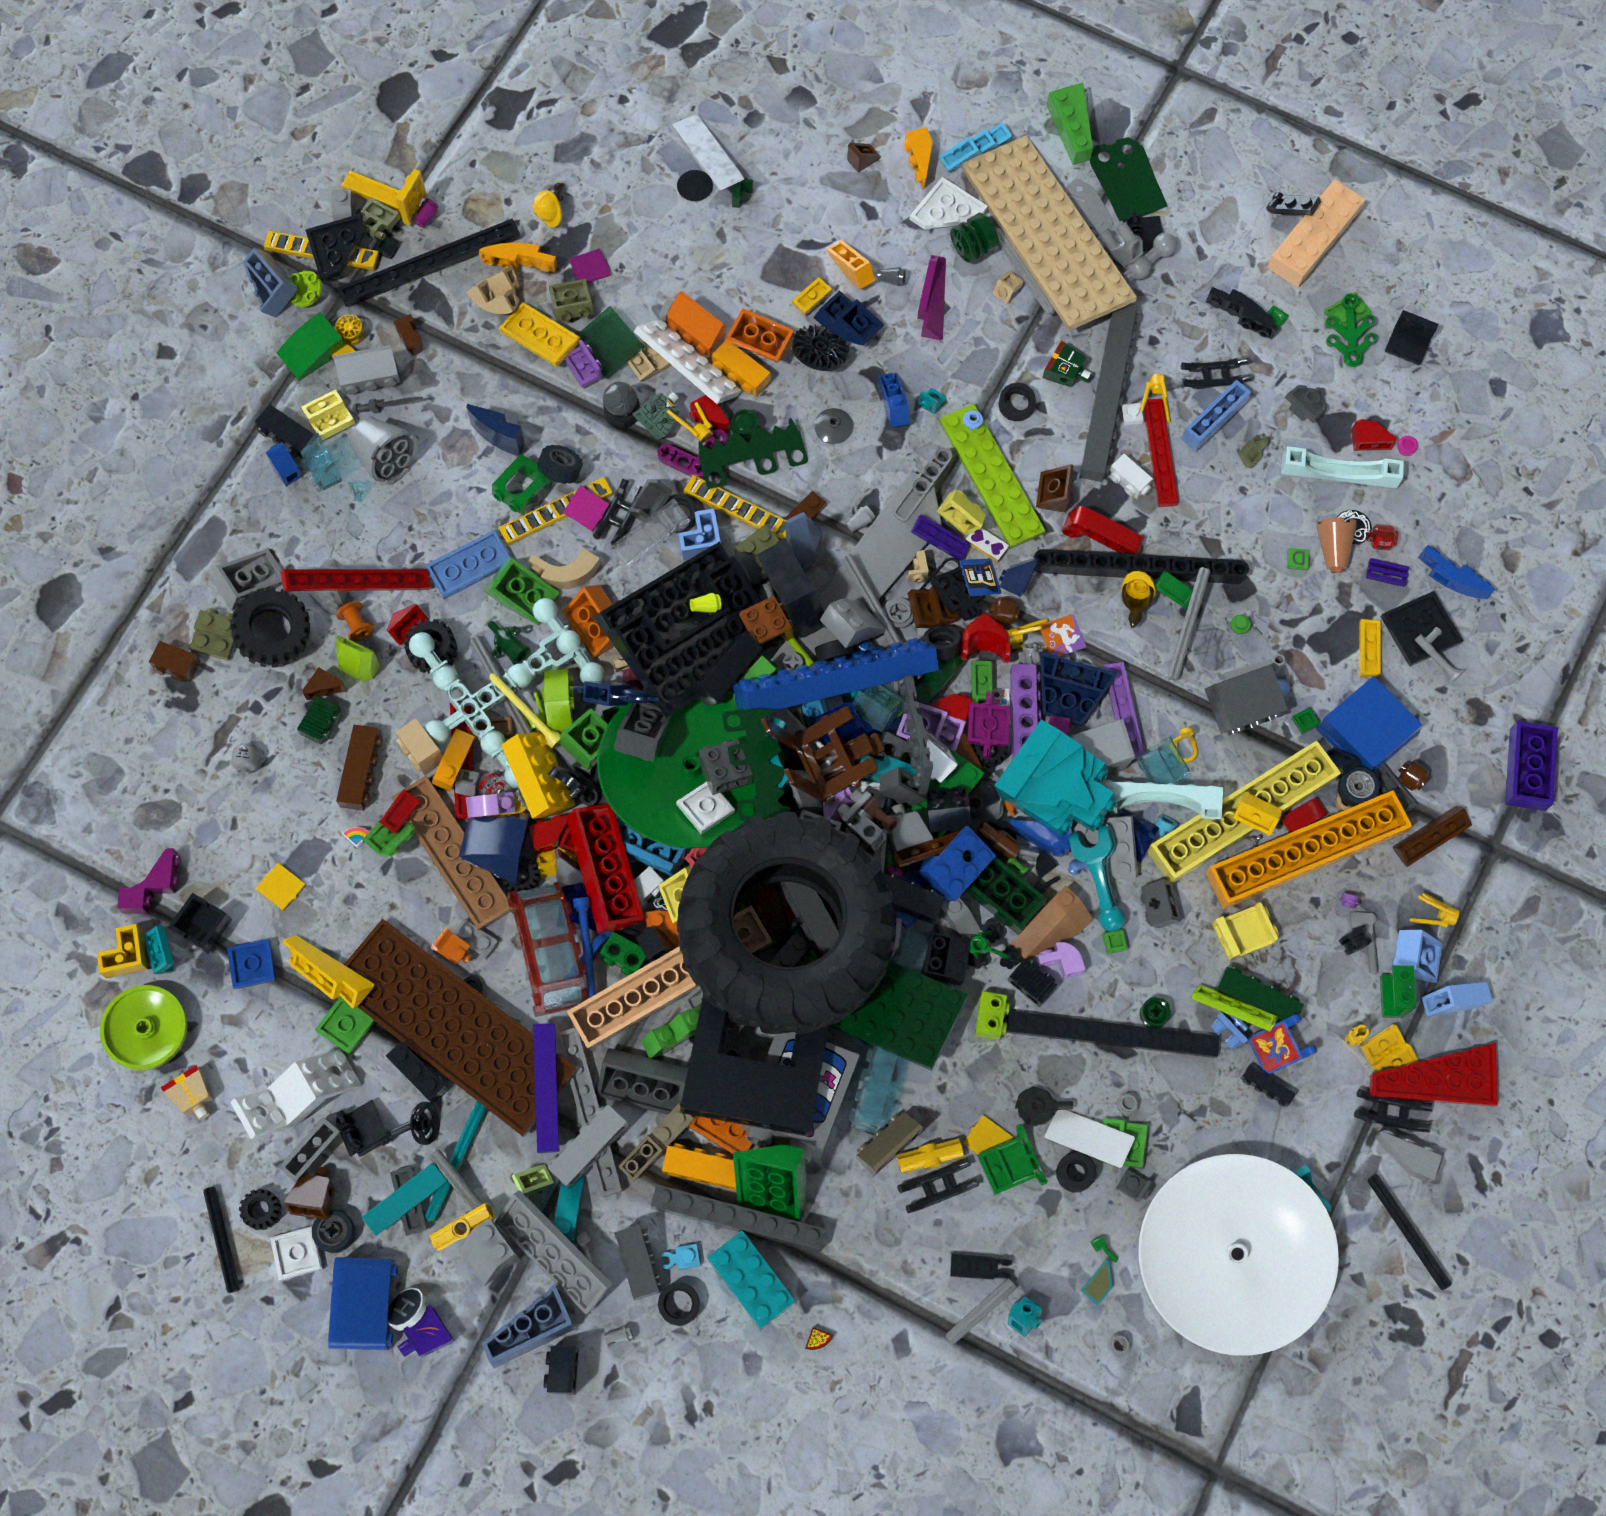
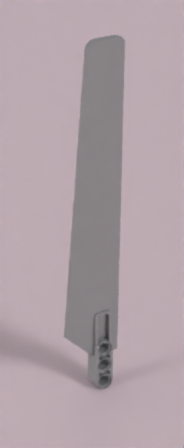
M938 448L919 475L912 471L909 473L850 553L877 600L883 596L916 557V552L921 551L927 544L926 541L910 532L917 517L922 514L942 526L940 514L936 512L938 503L934 487L950 466L952 453L948 448ZM945 457L947 461L943 462L940 461L938 458ZM932 471L936 473V476H929L927 472ZM922 486L925 488V491H918L916 487ZM842 563L818 596L824 612L830 603L840 599L860 601L870 611ZM827 627L819 628L802 638L799 637L795 629L793 630L794 638L814 663L817 662L814 650L816 646L838 640ZM785 640V643L781 645L771 660L783 670L784 657L789 653L796 652Z

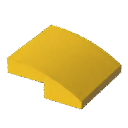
M1394 1024L1359 1045L1375 1073L1419 1063L1411 1045L1405 1042L1397 1025Z

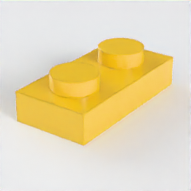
M818 277L792 300V305L806 316L832 293V288Z

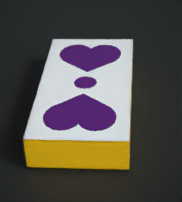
M983 528L970 533L966 538V541L971 543L972 547L997 563L1009 548L1008 544Z

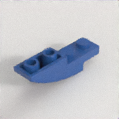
M1429 545L1425 547L1418 557L1432 569L1428 576L1455 592L1474 598L1488 599L1495 590L1490 582L1479 577L1472 568L1463 565L1458 569L1452 561L1445 559L1437 549L1431 548Z

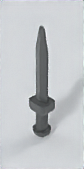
M408 397L385 402L370 399L367 404H354L352 411L356 415L367 411L380 413L381 407L409 403L423 397Z

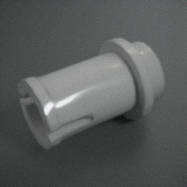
M624 1325L622 1329L605 1333L604 1337L607 1347L610 1348L626 1341L630 1343V1340L633 1339V1334L630 1326L626 1327Z

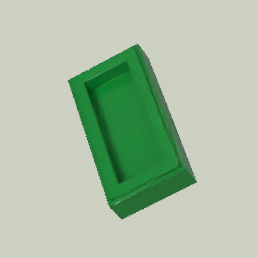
M1164 570L1154 584L1155 588L1186 609L1189 605L1193 589Z

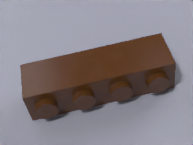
M353 725L336 799L337 804L341 808L364 811L365 805L369 803L370 793H368L369 786H372L374 782V773L372 772L374 766H377L379 759L377 750L378 747L382 746L383 736L378 728Z

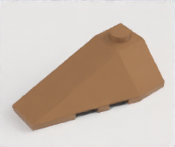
M1065 885L1010 945L1019 950L1020 954L1018 956L1020 962H1022L1024 958L1028 960L1039 955L1041 952L1053 947L1055 943L1063 942L1079 935L1091 923L1093 918L1081 899Z

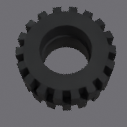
M425 619V622L421 623L420 620L417 622V626L412 625L410 627L411 632L407 631V639H404V648L414 668H419L420 672L423 673L427 670L428 674H430L431 667L424 658L415 656L409 649L411 637L420 632L427 633L433 639L441 641L440 648L435 651L441 662L447 660L448 664H453V657L456 658V650L458 649L455 637L449 626L447 627L442 621L439 624L438 619H433V622H430V619Z

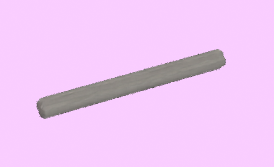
M996 228L999 245L1046 314L1052 315L1056 312L1002 229Z
M851 554L845 556L842 562L871 613L886 628L883 634L889 644H903Z
M1204 567L1199 569L1167 678L1172 681L1179 679L1209 578L1210 570Z
M480 636L473 637L470 642L488 675L490 676V674L495 673L498 677H501ZM508 698L504 699L503 703L519 732L532 733L522 712Z

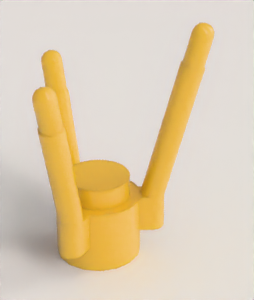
M1154 374L1150 377V382H1146V390L1140 411L1144 410L1150 390L1154 394H1161L1166 421L1169 423L1170 416L1165 376Z
M695 402V406L704 424L698 423L694 427L670 410H667V413L689 430L700 442L704 443L712 436L713 433L710 430L712 425L708 422L698 402Z
M1048 619L1008 629L1007 632L1009 633L1012 649H1023L1024 644H1019V642H1023V634L1041 630L1042 626L1038 625L1048 622ZM1041 647L1043 651H1048V648Z
M1422 893V896L1419 895L1418 899L1439 909L1438 918L1441 920L1409 919L1410 922L1440 925L1446 928L1448 924L1455 925L1459 917V910L1442 903L1426 893Z

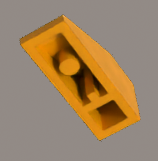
M843 240L826 248L828 254L844 275L859 290L875 281L871 263Z
M459 729L455 730L432 780L433 785L451 792L475 736Z

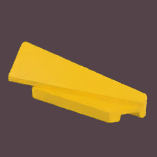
M295 935L283 939V945L289 948L292 956L288 959L290 966L332 1000L339 998L340 995L354 1009L374 988V983Z

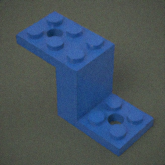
M965 826L939 856H932L912 863L904 872L902 881L918 883L921 885V888L940 892L942 896H945L944 900L956 901L996 855L969 826ZM966 850L971 853V859L968 862L963 859V853ZM894 910L896 918L902 919V925L906 929H910L918 920Z

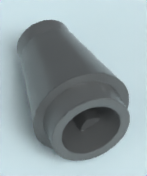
M901 267L878 269V281L896 286L904 285L905 269H901Z

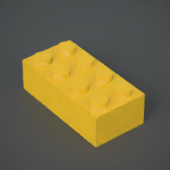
M542 732L519 733L501 745L532 819L560 815L575 805L572 796L569 794L568 786L557 778H552L548 775L553 766L559 765Z

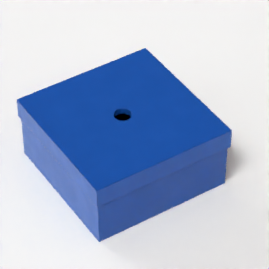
M1372 676L1325 716L1316 730L1333 747L1358 758L1360 762L1359 767H1365L1374 773L1413 740L1423 724Z

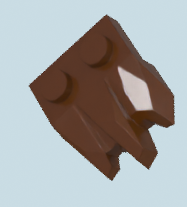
M933 586L929 590L911 589L907 593L916 628L930 629L934 626L954 622L959 618L957 613H949ZM951 599V601L953 602V604L958 605V604L961 603V602H959V601H955V600H952V599Z

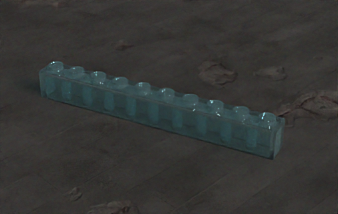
M907 927L906 934L901 933L899 945L902 946L901 952L895 954L893 962L921 974L930 933ZM876 1046L873 1049H868L865 1061H868L869 1065L867 1069L863 1068L860 1081L864 1083L862 1089L857 1088L854 1101H857L858 1104L856 1109H851L848 1120L852 1122L851 1129L876 1136L897 1061V1055Z

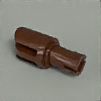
M986 821L979 825L977 832L990 840L991 847L1008 858H1015L1018 855L1019 845L1015 838L1004 830L997 831Z

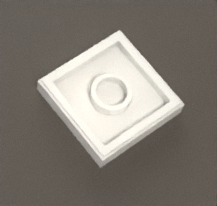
M707 782L676 801V805L701 835L735 813L734 807L722 793L711 794Z
M312 1226L270 1237L279 1281L323 1269L319 1247L312 1238Z

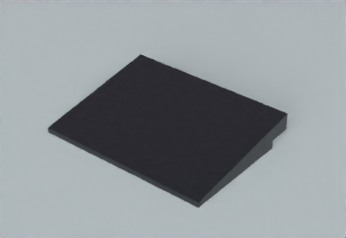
M719 541L599 612L593 618L649 695L660 699L659 702L655 703L667 718L698 698L691 691L693 686L734 638L747 631L740 618V612L761 601L734 556L729 558ZM710 593L719 594L721 609L717 610L716 613L691 611V599ZM782 635L761 644L763 648L758 653L759 658L785 643Z

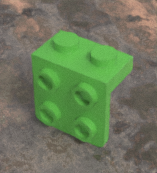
M378 821L361 840L379 856L392 857L400 849L398 845L403 840L406 842L414 834L412 830L415 826L404 822L397 833L393 834Z

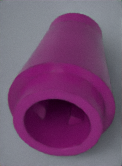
M426 198L420 205L414 223L423 228L438 213L439 206Z

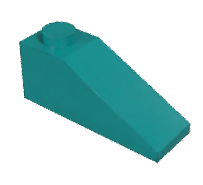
M580 1177L570 1189L561 1182L554 1226L571 1243H576L584 1186L583 1177Z

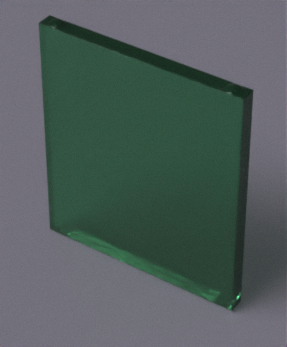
M611 306L607 307L606 310L577 334L584 344H588L592 349V356L601 363L603 368L601 373L606 379H609L645 347Z

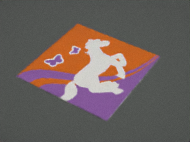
M1073 614L1038 625L1042 626L1041 634L1049 653L1052 655L1062 656L1087 647Z

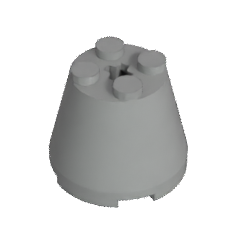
M372 416L351 427L349 431L351 435V449L369 476L376 482L390 484L399 480L409 471L407 467L413 457H417L418 442L410 432L375 419Z

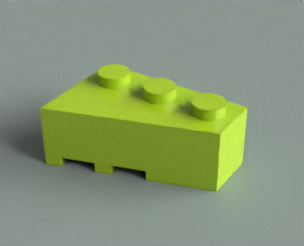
M568 669L544 671V705L547 726L551 731L554 730L560 734L573 724L572 709H575L573 676H569Z

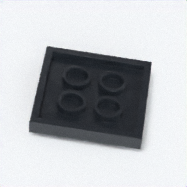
M1434 591L1382 613L1380 616L1409 667L1431 658L1415 641V638L1420 634L1426 638L1435 627H1438L1442 634L1431 645L1439 654L1463 642Z

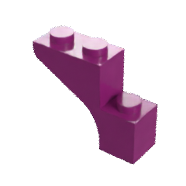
M167 848L163 851L147 877L140 884L130 888H119L117 909L123 914H148V908L152 906V896L150 894H175V887L179 885L177 867H180L181 857L174 848Z

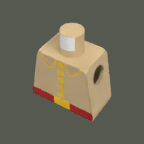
M195 1065L161 1087L162 1091L186 1116L195 1113L200 1121L210 1115L205 1105L211 1102L213 1097L203 1070L199 1066Z

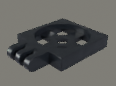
M961 566L930 580L931 585L950 614L958 611L964 621L982 614V610L977 602H980L983 597L970 596L969 600L964 593L967 586ZM954 577L961 579L963 582L956 581ZM944 578L950 585L945 590L941 585V581ZM954 586H957L960 592H956ZM952 595L957 596L961 603L958 605L953 604L949 597Z

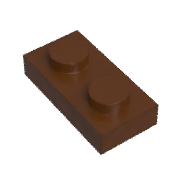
M811 491L786 516V520L803 512L813 520L827 506V502L814 491Z

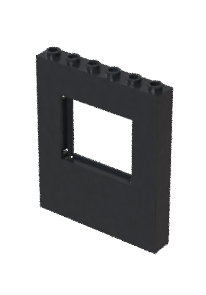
M703 997L680 1113L809 1137L829 1025L810 1033L795 1035L790 1067L724 1055L730 1024L729 1013L726 1011L722 1012Z

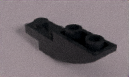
M1211 288L1206 300L1207 303L1212 307L1226 311L1232 316L1240 317L1237 324L1241 325L1244 329L1252 330L1265 338H1273L1277 326L1257 303L1235 289H1232L1231 293L1228 294L1217 288Z

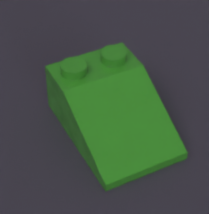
M513 558L505 560L484 591L500 604L536 625L540 622L533 615L534 604L542 598L555 601L560 593Z

